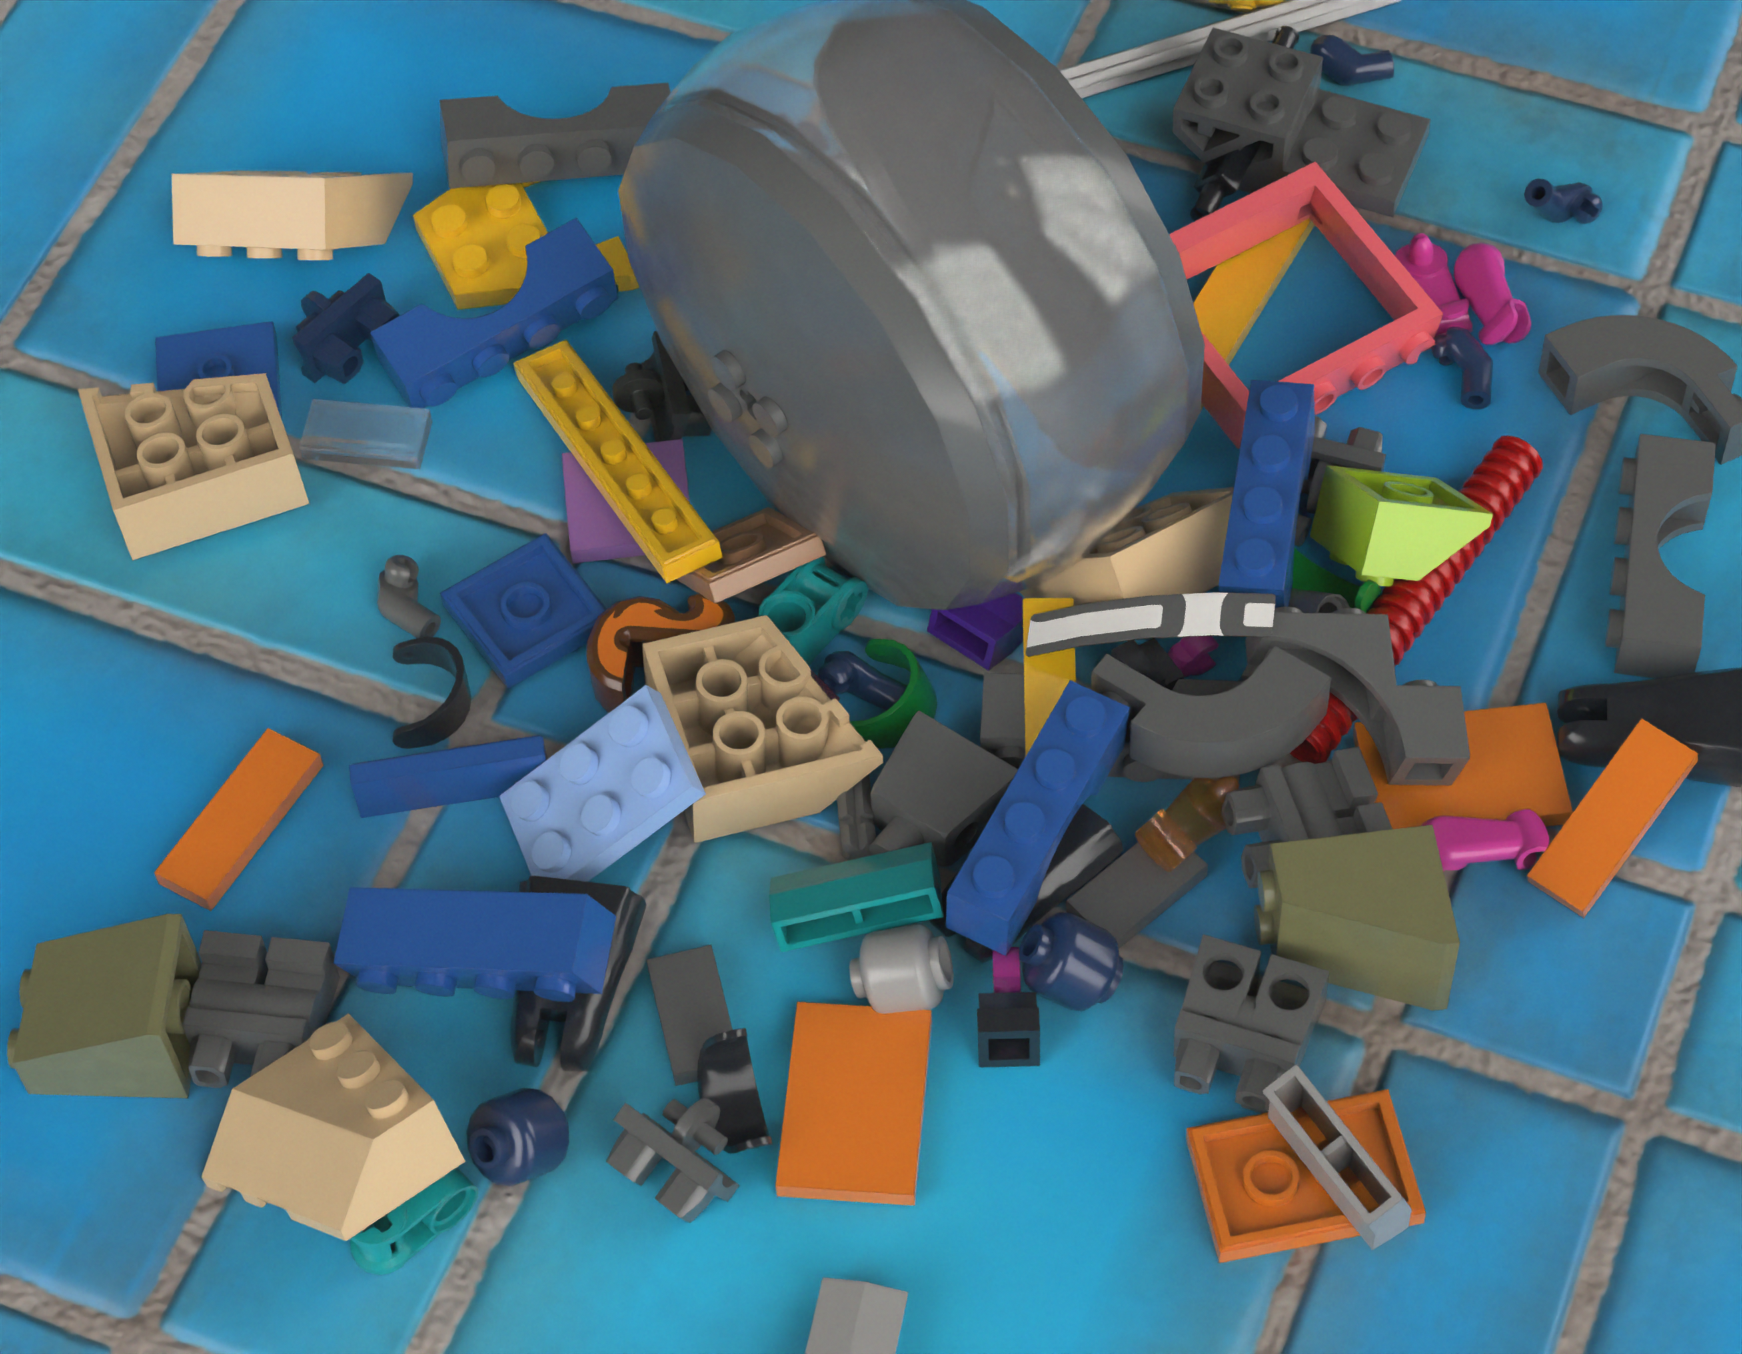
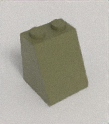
M1433 825L1270 843L1268 870L1258 871L1257 873L1260 905L1254 906V921L1259 945L1270 944L1273 955L1330 971L1328 981L1330 984L1432 1011L1447 1009L1460 941Z
M164 914L36 944L32 969H25L20 980L19 995L23 1008L20 1028H13L11 1030L7 1045L9 1066L12 1069H16L28 1094L188 1098L192 1078L188 1069L190 1044L182 1024L187 1007H190L192 990L199 978L202 963L182 914Z

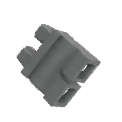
M1359 746L1335 751L1329 762L1319 764L1300 762L1283 768L1280 767V764L1261 767L1254 786L1227 792L1221 808V815L1228 833L1238 835L1258 831L1262 840L1260 843L1245 845L1241 855L1242 871L1249 888H1258V871L1268 870L1270 843L1392 829L1382 802L1375 803L1378 792Z
M204 930L199 949V956L202 961L199 978L194 984L190 1007H187L182 1025L190 1044L188 1069L193 1082L197 1086L222 1088L229 1083L234 1063L253 1065L251 1077L310 1039L311 1035L318 1028L325 1025L340 976L337 966L333 964L334 956L330 943L271 937L267 952L262 936Z
M1203 934L1182 1009L1174 1030V1057H1176L1174 1085L1177 1088L1199 1095L1209 1094L1216 1070H1221L1241 1077L1236 1090V1103L1240 1104L1243 1108L1255 1112L1267 1113L1270 1101L1262 1091L1294 1065L1300 1066L1315 1023H1318L1326 1002L1330 971L1271 954L1258 994L1254 996L1259 982L1261 951ZM1228 960L1235 963L1240 969L1214 961ZM1281 980H1296L1302 983L1305 988L1281 982Z

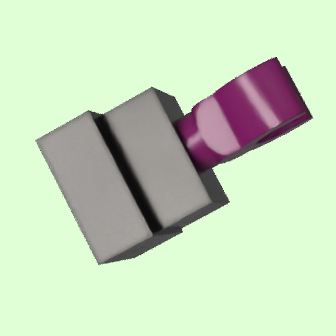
M1212 636L1183 637L1166 653L1155 638L1140 645L1135 640H1129L1113 648L1111 656L1161 686L1173 690L1178 679H1184V677L1189 675H1200L1212 669L1216 663L1208 652L1218 648L1219 644Z
M1011 947L1006 956L992 950L994 993H978L979 1068L1040 1066L1039 1007H1037L1036 992H1021L1019 947Z

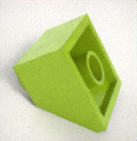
M1326 465L1310 537L1330 551L1329 558L1331 560L1348 565L1356 570L1355 577L1358 580L1365 582L1370 579L1379 586H1392L1394 578L1421 580L1490 527L1493 514L1435 477Z

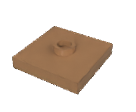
M767 507L712 531L720 543L723 558L676 580L711 602L718 603L826 555L822 539L818 535L800 526L785 515Z

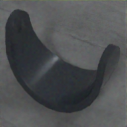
M421 637L398 643L393 648V659L396 662L406 665H435L450 672L456 678L449 696L435 712L423 720L399 727L393 732V743L400 748L411 749L434 745L455 733L464 723L470 711L472 698L463 658L457 647L439 637Z
M735 1029L710 1037L704 1042L699 1054L697 1068L698 1092L700 1099L708 1098L720 1109V1116L715 1129L728 1139L723 1150L733 1154L772 1145V1139L766 1126L757 1090L746 1029Z

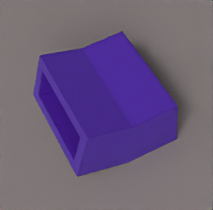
M998 582L981 604L948 610L932 609L927 632L989 671L1009 656L1023 642L1024 598Z

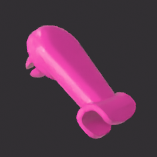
M1417 233L1411 239L1410 244L1401 247L1396 252L1395 257L1442 311L1443 316L1436 335L1446 333L1449 327H1461L1471 333L1472 322L1468 313L1469 299L1464 298L1460 300L1448 267L1446 252L1440 246L1433 244L1424 233Z
M1480 242L1470 244L1457 257L1454 265L1456 286L1463 296L1469 299V305L1483 324V327L1478 332L1479 339L1483 344L1495 345L1501 341L1507 343L1520 342L1529 333L1532 325L1527 306L1523 301L1512 297L1504 276V260L1501 252L1494 245Z
M1530 809L1516 811L1509 815L1506 820L1443 815L1430 818L1421 825H1433L1443 872L1445 870H1460L1466 867L1468 863L1514 859L1518 870L1531 869L1537 860L1536 852H1544L1549 845V835L1544 823Z

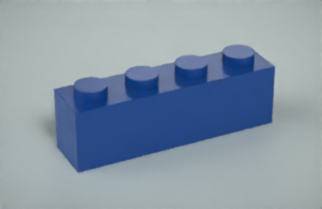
M350 887L333 964L357 978L356 985L359 988L379 994L396 993L397 986H414L415 989L426 994L449 997L455 994L456 988H469L487 997L511 999L514 998L515 990L534 991L537 996L545 999L569 1002L575 999L576 993L602 994L616 916L588 894Z

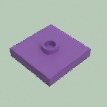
M683 439L645 443L690 502ZM571 452L562 453L572 563L645 555Z

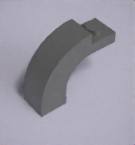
M1634 315L1594 317L1567 325L1545 335L1538 373L1570 415L1615 397L1637 396L1661 402L1679 413L1701 441L1716 443L1715 458L1720 465L1742 456V398L1737 394L1731 393L1738 366L1724 351L1705 337L1675 323Z
M1277 646L1271 650L1247 680L1233 689L1214 695L1194 696L1169 690L1108 654L1092 670L1091 690L1130 707L1127 727L1131 731L1130 758L1162 772L1193 778H1218L1244 774L1265 767L1289 754L1311 734L1327 714L1331 684L1330 676Z

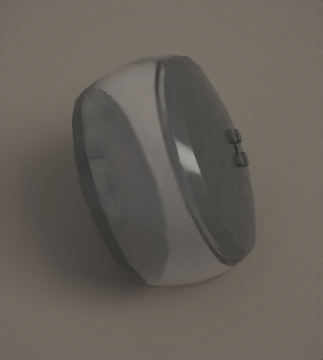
M821 0L773 14L730 34L693 65L653 114L633 148L618 190L628 259L660 340L712 430L773 509L818 535L822 539L826 555L824 557L838 571L850 578L857 577L866 582L868 589L897 606L948 610L982 604L1040 585L1074 567L1110 536L1149 493L1186 442L1201 412L1205 343L1179 252L1125 152L1059 69L983 6L967 0Z

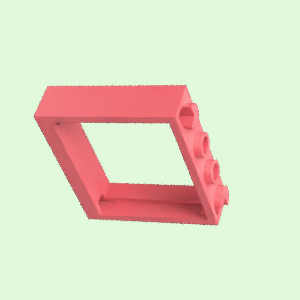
M1315 161L1169 235L1179 252L1185 276L1188 280L1310 218L1394 319L1391 323L1277 381L1314 384L1315 415L1329 408L1337 397L1356 387L1359 390L1371 387L1384 376L1386 371L1403 362L1408 365L1416 363L1421 353L1435 345L1433 338L1436 336L1443 313ZM1202 333L1205 348L1201 403L1237 449H1240L1249 390Z

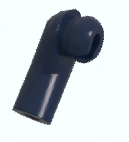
M1335 35L1319 36L1311 45L1310 54L1323 57L1322 72L1341 86L1390 79L1394 76V64L1389 50L1360 54Z
M1535 179L1527 185L1524 192L1526 202L1544 219L1554 223L1565 222L1574 216L1579 223L1588 224L1599 216L1603 207L1601 197L1593 194L1590 186L1580 182L1553 186L1545 179Z

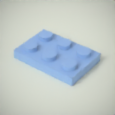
M645 685L499 797L532 876L588 882L706 795L661 693Z

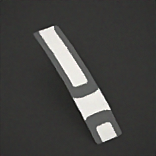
M1219 592L1152 595L1087 603L1034 614L1030 619L1026 656L1031 657L1080 646L1149 638L1193 636L1270 637L1273 631L1276 597L1274 594Z

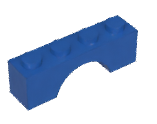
M577 218L525 246L527 254L526 277L517 294L500 309L476 318H454L437 313L424 304H420L370 332L380 364L414 414L427 406L433 407L445 403L456 393L457 389L479 377H489L498 373L512 358L530 348L546 346L558 336L560 331L581 319L588 320L599 316L613 301L618 299L612 267Z
M1251 380L1219 577V593L1274 594L1276 597L1275 608L1289 607L1293 584L1294 547L1300 494L1303 480H1308L1315 434L1314 384Z
M1069 681L947 892L946 928L1004 956L1008 954L1037 902L1044 877L1066 829L1084 801L1091 795L1097 796L1125 746L1130 707L1076 682Z

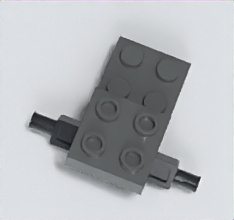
M1281 26V29L1277 28L1272 43L1213 27L1173 108L1172 132L1192 153L1205 163L1194 185V188L1200 195L1190 212V216L1193 221H1196L1218 210L1223 198L1234 194L1237 190L1253 193L1316 161L1354 207L1393 217L1428 138L1431 119L1320 89L1323 57L1295 50L1294 47L1298 43L1299 34L1292 27Z

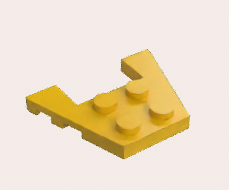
M541 181L451 188L413 215L416 231L457 310L506 305L520 290L527 272L525 246L548 233L524 190L525 187ZM618 236L595 244L612 267L619 292L640 288L629 262L628 253Z

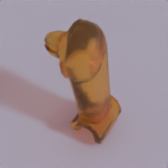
M1233 776L1222 777L1217 781L1211 778H1194L1165 811L1160 809L1135 832L1137 841L1161 868L1167 872H1172L1197 849L1199 844L1227 829L1221 815V808L1227 792L1239 789L1238 779Z

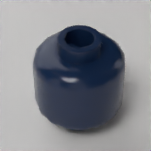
M1058 912L1045 919L1041 925L1036 924L1032 926L1025 934L1019 949V958L1023 962V977L1028 988L1032 992H1036L1037 995L1070 1010L1084 1011L1097 1003L1107 1001L1114 994L1123 975V958L1119 955L1118 943L1115 937L1108 930L1072 913Z
M521 1088L481 1103L470 1116L466 1131L467 1148L473 1164L485 1178L496 1185L515 1186L554 1171L566 1157L569 1146V1124L565 1113L551 1096L540 1089Z

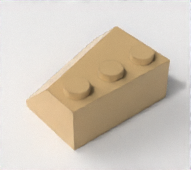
M266 373L193 379L185 389L156 391L154 383L131 385L130 394L106 396L101 395L99 387L78 389L112 509L132 560L310 504Z
M1234 487L1171 493L1108 519L1105 522L1108 533H1106L1105 529H1097L1076 536L1069 535L1049 543L1053 555L1050 557L1023 558L1018 556L1008 560L1009 570L1004 577L1025 598H1073L1074 606L1152 595L1206 593V591L1219 584Z
M348 1013L336 1022L321 1026L311 1035L310 1039L231 1090L201 1177L209 1188L223 1192L229 1187L239 1191L247 1203L260 1208L270 1203L285 1209L293 1221L347 1241L464 1163L465 1159L435 1101Z

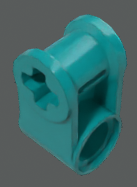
M820 557L793 569L791 574L776 590L763 600L759 607L758 617L767 615L805 662L811 665L815 657L841 630L847 628L858 616L865 603L868 586L866 582L857 577L847 579L826 566L825 558Z
M456 1167L350 1238L351 1254L358 1267L367 1273L376 1275L393 1273L402 1268L409 1259L438 1235L457 1225L469 1213L478 1198L479 1190ZM393 1242L395 1246L394 1253H392L390 1244Z

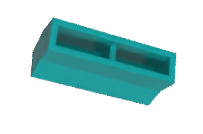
M932 842L772 877L770 881V921L781 952L944 917L941 876Z

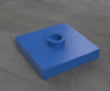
M273 321L155 337L157 391L185 389L193 379L266 373L282 419L277 334Z
M547 533L440 592L445 609L507 689L585 645L597 617L607 610Z

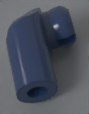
M1449 327L1446 333L1437 334L1433 338L1435 340V345L1431 346L1434 358H1439L1441 365L1448 366L1454 362L1457 363L1462 370L1460 399L1462 405L1470 409H1483L1491 403L1492 358L1467 329Z
M835 651L829 654L818 671L819 683L827 692L832 694L848 692L885 711L900 699L907 688V685L881 673L850 651Z

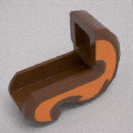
M701 594L689 596L687 600L689 611L685 613H679L660 599L642 596L614 603L597 617L587 641V662L596 700L609 713L632 696L635 668L644 667L643 643L734 623L735 615L730 605L724 600L713 603Z

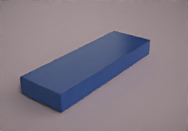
M537 735L353 763V765H349L350 783L360 816L365 818L499 797L545 762L548 757L543 736Z

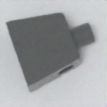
M918 711L907 726L870 793L871 810L874 814L872 820L877 828L882 830L869 846L871 855L932 842L937 865L941 867L953 865L974 847L1018 769L928 715Z

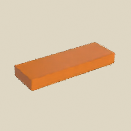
M1641 718L1528 873V882L1584 918L1698 762V753Z
M267 728L156 869L154 874L158 884L212 911L324 766L320 753Z

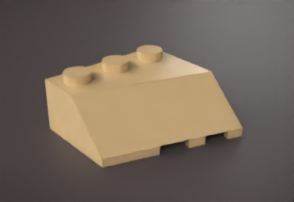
M234 170L172 174L173 244L197 245V256L204 257L232 256V247H247V258H282V248L297 249L298 260H333V249L386 243L413 185V173L392 172L362 175V172H314L307 174L305 171Z
M767 615L642 644L645 685L661 693L706 795L684 810L694 843L820 813L837 800L840 794L851 789L883 763V754L871 740L865 741L849 722L848 712L836 698L831 700L811 676L809 665Z

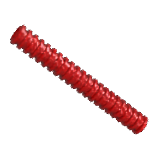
M1511 435L1498 438L1493 443L1492 449L1484 455L1482 462L1475 467L1472 476L1465 480L1462 489L1458 491L1493 514L1490 527L1421 580L1394 578L1393 585L1385 586L1382 595L1377 597L1373 602L1372 608L1366 611V614H1388L1394 667L1402 661L1404 653L1411 649L1414 640L1420 637L1425 625L1431 622L1435 612L1443 606L1445 598L1452 594L1455 585L1460 583L1465 572L1472 567L1475 558L1481 555L1485 545L1492 540L1494 533L1503 525L1504 519L1510 516L1514 506L1521 501L1524 492L1530 489L1534 479L1541 474L1543 469L1542 458L1536 449L1521 438ZM1329 692L1327 714L1311 734L1290 754L1302 762L1313 764L1327 762L1331 751L1338 747L1342 736L1350 731L1352 723L1358 720V717L1340 699Z

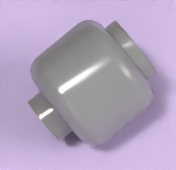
M921 923L878 930L867 934L862 941L859 958H854L850 961V978L855 995L859 999L867 997L873 1010L878 1013L930 1010L941 1003L944 990L952 988L954 982L951 954L943 936L935 937L931 930Z

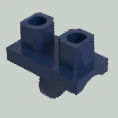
M368 273L345 293L338 290L327 299L321 293L311 291L301 300V307L306 318L296 326L298 333L292 339L303 359L302 374L314 383L326 374L346 384L360 372L364 360L361 349L358 346L367 338L372 341L370 332L400 316L386 302L382 282Z

